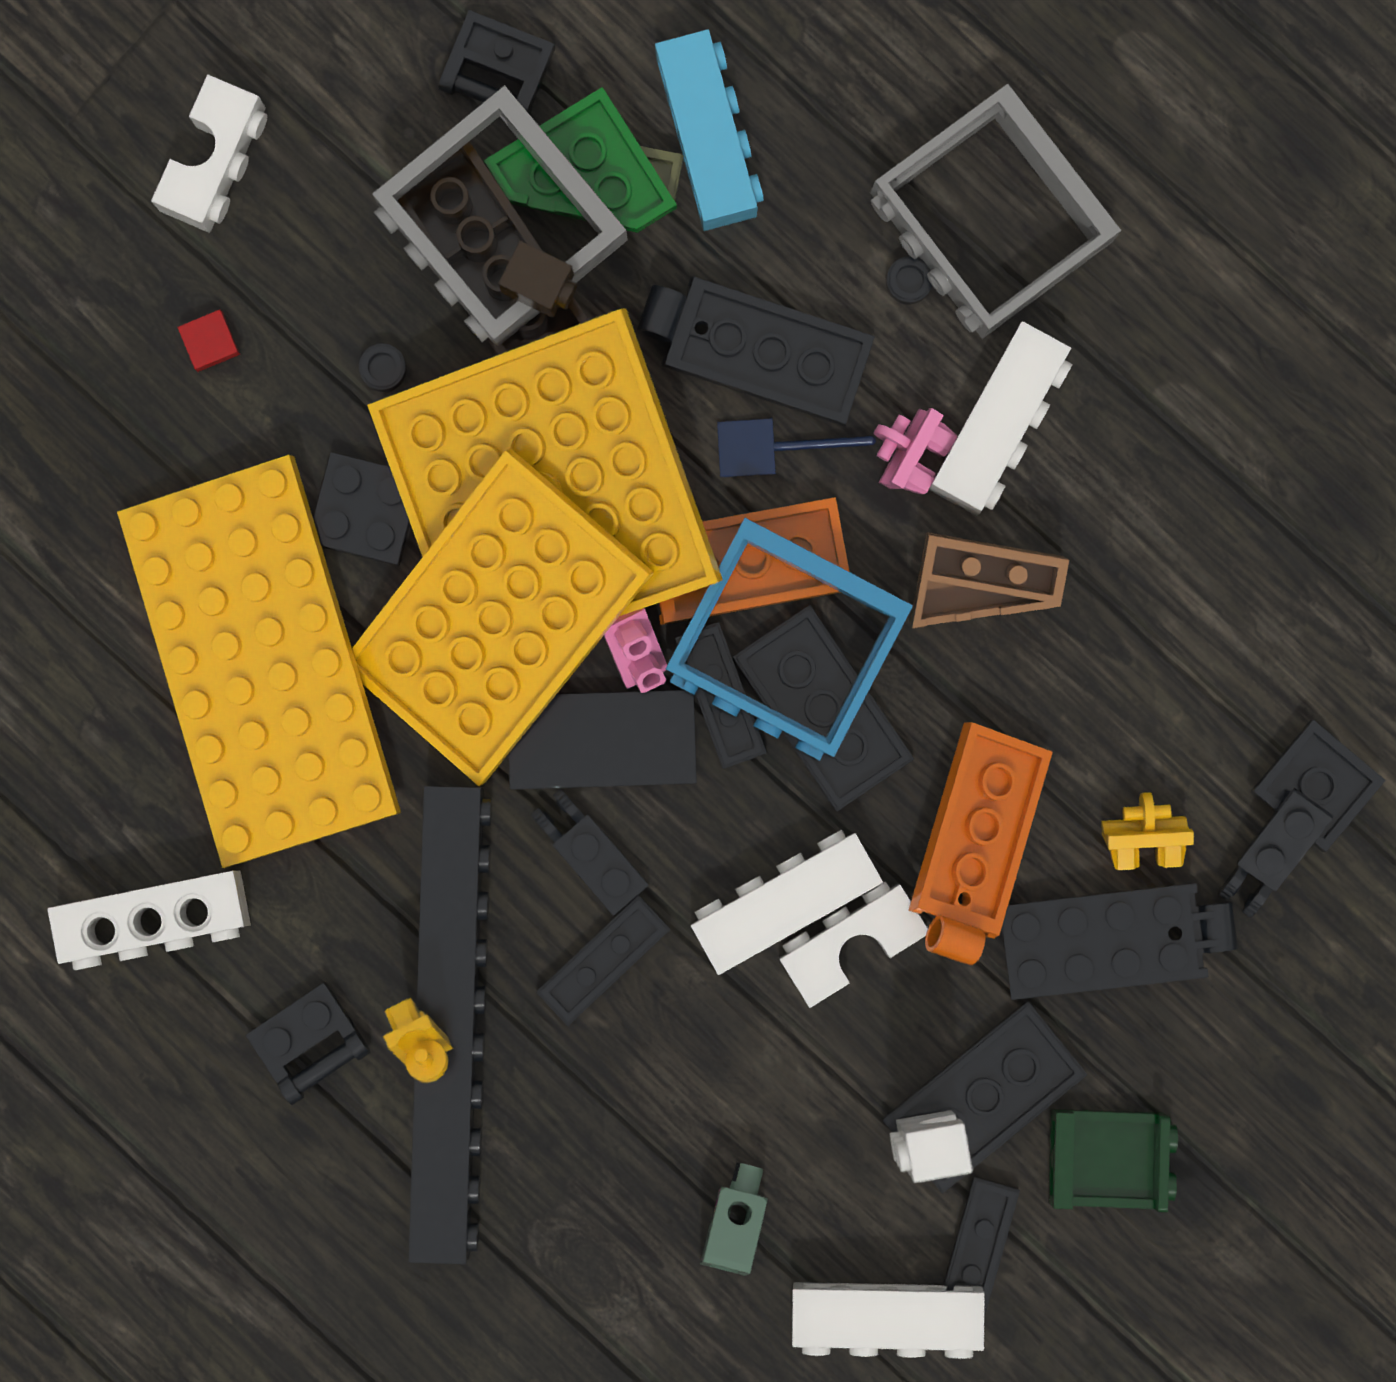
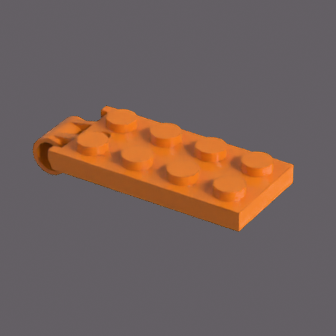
M836 497L702 521L718 568L744 518H747L849 572ZM747 543L710 616L841 592ZM709 586L659 602L661 615H659L660 624L664 625L691 620Z
M964 722L908 910L918 914L926 912L935 915V918L928 927L925 938V947L929 952L968 965H974L982 955L985 937L995 939L1000 935L1053 753L1052 751L973 722ZM962 893V903L960 904L958 897Z

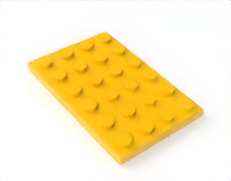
M512 449L505 450L353 646L352 650L362 684L475 784L481 786L502 763L654 572Z

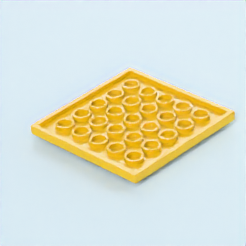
M626 308L616 310L367 405L422 557L503 452L512 449L654 572L620 616L723 580Z

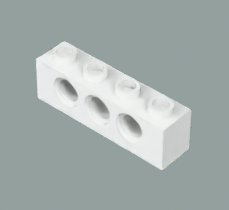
M241 870L47 908L58 964L72 962L74 970L102 965L100 956L116 952L119 954L120 961L148 956L146 946L161 943L165 944L166 952L193 947L192 937L211 934L212 943L240 937L239 928L251 925ZM194 899L203 901L208 910L205 922L199 926L192 924L186 915L187 906ZM148 908L156 910L161 917V927L154 935L146 933L140 922L143 912ZM103 917L109 919L115 927L114 938L108 944L100 942L95 935L96 923Z

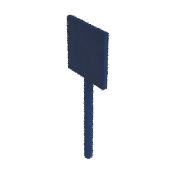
M773 418L717 422L720 478L776 474L775 451L868 446L876 443L874 436L774 442Z

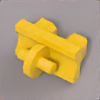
M1151 792L1140 793L1139 806L1123 807V820L1101 821L1102 836L1110 851L1111 860L1116 870H1133L1138 868L1139 848L1155 847V860L1158 866L1165 868L1182 867L1186 845H1194L1193 830L1189 829L1186 817H1171L1170 805H1154Z
M411 998L388 1008L385 1013L393 1029L392 1032L383 1036L388 1048L406 1065L407 1071L414 1079L425 1083L438 1080L443 1076L448 1066L447 1051L453 1049L448 1036L423 1011H418L415 1002Z

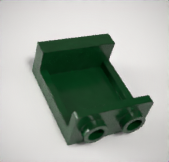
M1051 1109L1048 1203L1054 1209H1073V1206L1155 1209L1157 1212H1168V1201H1175L1177 1190L1175 1172H1169L1170 1153L1177 1152V1125H1170V1116L1164 1113Z

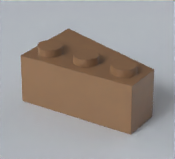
M926 532L910 625L912 628H918L939 623L959 622L980 617L1061 607L1069 559L1064 556Z

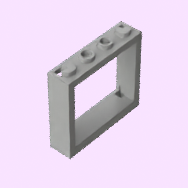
M1009 84L999 89L878 178L870 192L873 196L871 203L877 214L885 222L890 220L902 234L899 236V240L906 252L912 258L920 257L931 270L927 273V276L933 287L942 296L946 294L950 296L958 307L956 315L962 325L969 332L976 330L982 339L1111 244L1121 232L1118 225ZM995 119L1088 241L989 314L896 194V191Z
M505 85L372 194L379 206L374 211V214L383 223L384 227L391 234L397 229L409 242L404 247L409 257L421 270L427 266L433 270L439 278L434 284L439 293L451 306L459 302L470 315L464 320L470 330L481 342L489 337L496 347L504 343L538 315L540 311L517 301L495 319L397 202L399 198L498 117L504 121L598 233V236L565 262L573 267L574 277L572 281L578 282L628 240L626 229Z

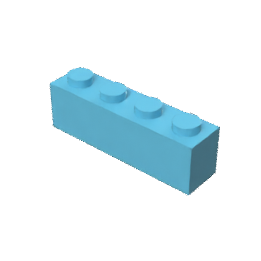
M709 29L655 43L658 67L682 155H684V162L703 231L757 217V203L764 201L757 174L749 176L745 159L752 157L745 130L737 132L732 115L739 113V106L733 86L724 87L720 71L727 69V63L721 42L712 43Z

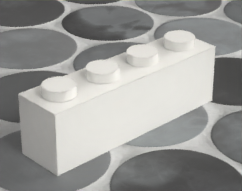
M1023 321L1021 322L930 486V491L976 516L981 513L984 506L993 510L1005 488V485L998 482L1006 466L1015 470L1028 446L1021 442L1025 431L1029 425L1037 429L1050 404L1043 401L1051 385L1059 389L1072 367V364L1065 360L1071 347Z
M840 830L818 842L817 844L821 852L807 860L799 853L777 865L776 867L780 875L764 883L761 877L758 876L735 889L739 898L723 906L721 901L717 899L694 912L698 921L691 924V927L718 975L883 883L856 833L845 837L843 831Z
M794 1282L792 1347H802V1354L813 1356L831 1354V1348H850V1355L862 1357L878 1355V1349H897V1355L901 1357H924L926 1350H945V1357L971 1358L973 1357V1351H984V1291L982 1286L955 1285L953 1291H946L947 1286Z

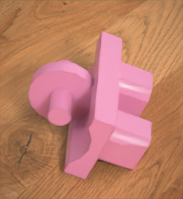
M929 408L928 411L918 409L912 422L906 417L898 415L892 428L878 424L874 435L884 442L876 456L889 462L879 480L881 484L890 489H905L917 494H926L936 473L918 463L925 448L939 457H945L957 439V435L940 422L944 416L933 408Z
M642 608L619 616L605 633L604 638L625 687L628 689L637 685L640 692L645 693L664 684L666 678L663 672L666 671L667 663L645 609Z

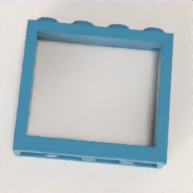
M744 518L719 566L723 580L709 585L666 667V670L673 673L670 682L695 695L699 687L716 695L712 704L736 717L740 709L756 716L757 719L753 726L776 738H779L782 731L798 738L799 741L795 748L818 760H821L824 753L834 757L913 605ZM747 543L888 617L826 737L685 664Z

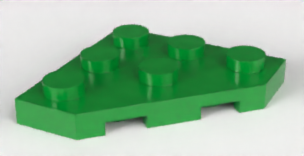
M603 87L539 126L627 231L638 233L677 209V204ZM519 139L483 160L512 205L587 221Z

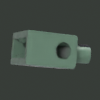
M736 1163L730 1188L721 1187L718 1190L700 1261L701 1265L743 1276L750 1274L767 1204V1198L757 1196L763 1169L743 1163ZM733 1205H739L746 1210L743 1225L734 1224L729 1219Z

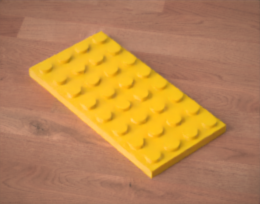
M286 455L118 511L117 514L222 868L231 867L400 814L401 810L295 457Z

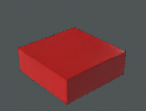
M221 310L177 327L194 369L197 372L240 355Z

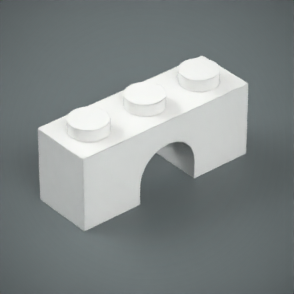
M207 75L189 118L196 128L215 137L214 152L205 163L198 166H186L174 160H169L151 200L160 212L209 233L215 222L220 224L223 221L230 204V198L226 197L233 180L238 182L243 177L249 160L245 153L252 138L257 140L261 136L267 122V114L264 113L266 108L259 96Z
M886 881L865 893L862 897L866 904L852 913L845 906L825 918L822 922L826 929L810 938L805 931L782 945L786 954L779 957V960L809 1008L850 983L839 964L840 950L848 939L857 935L871 936L878 941L887 957L891 958L926 936L928 928L918 913L908 911L911 901L901 885L897 884L890 888Z
M952 1110L896 1120L898 1132L889 1133L894 1161L897 1162L898 1167L900 1166L901 1172H908L914 1183L973 1173L964 1123L960 1119H956V1115Z

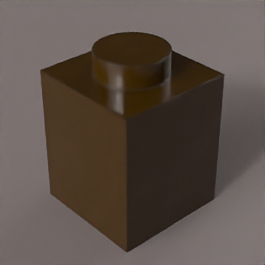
M519 241L498 283L503 294L552 318L558 307L563 309L568 307L578 283L572 281L574 272L571 265L522 241Z

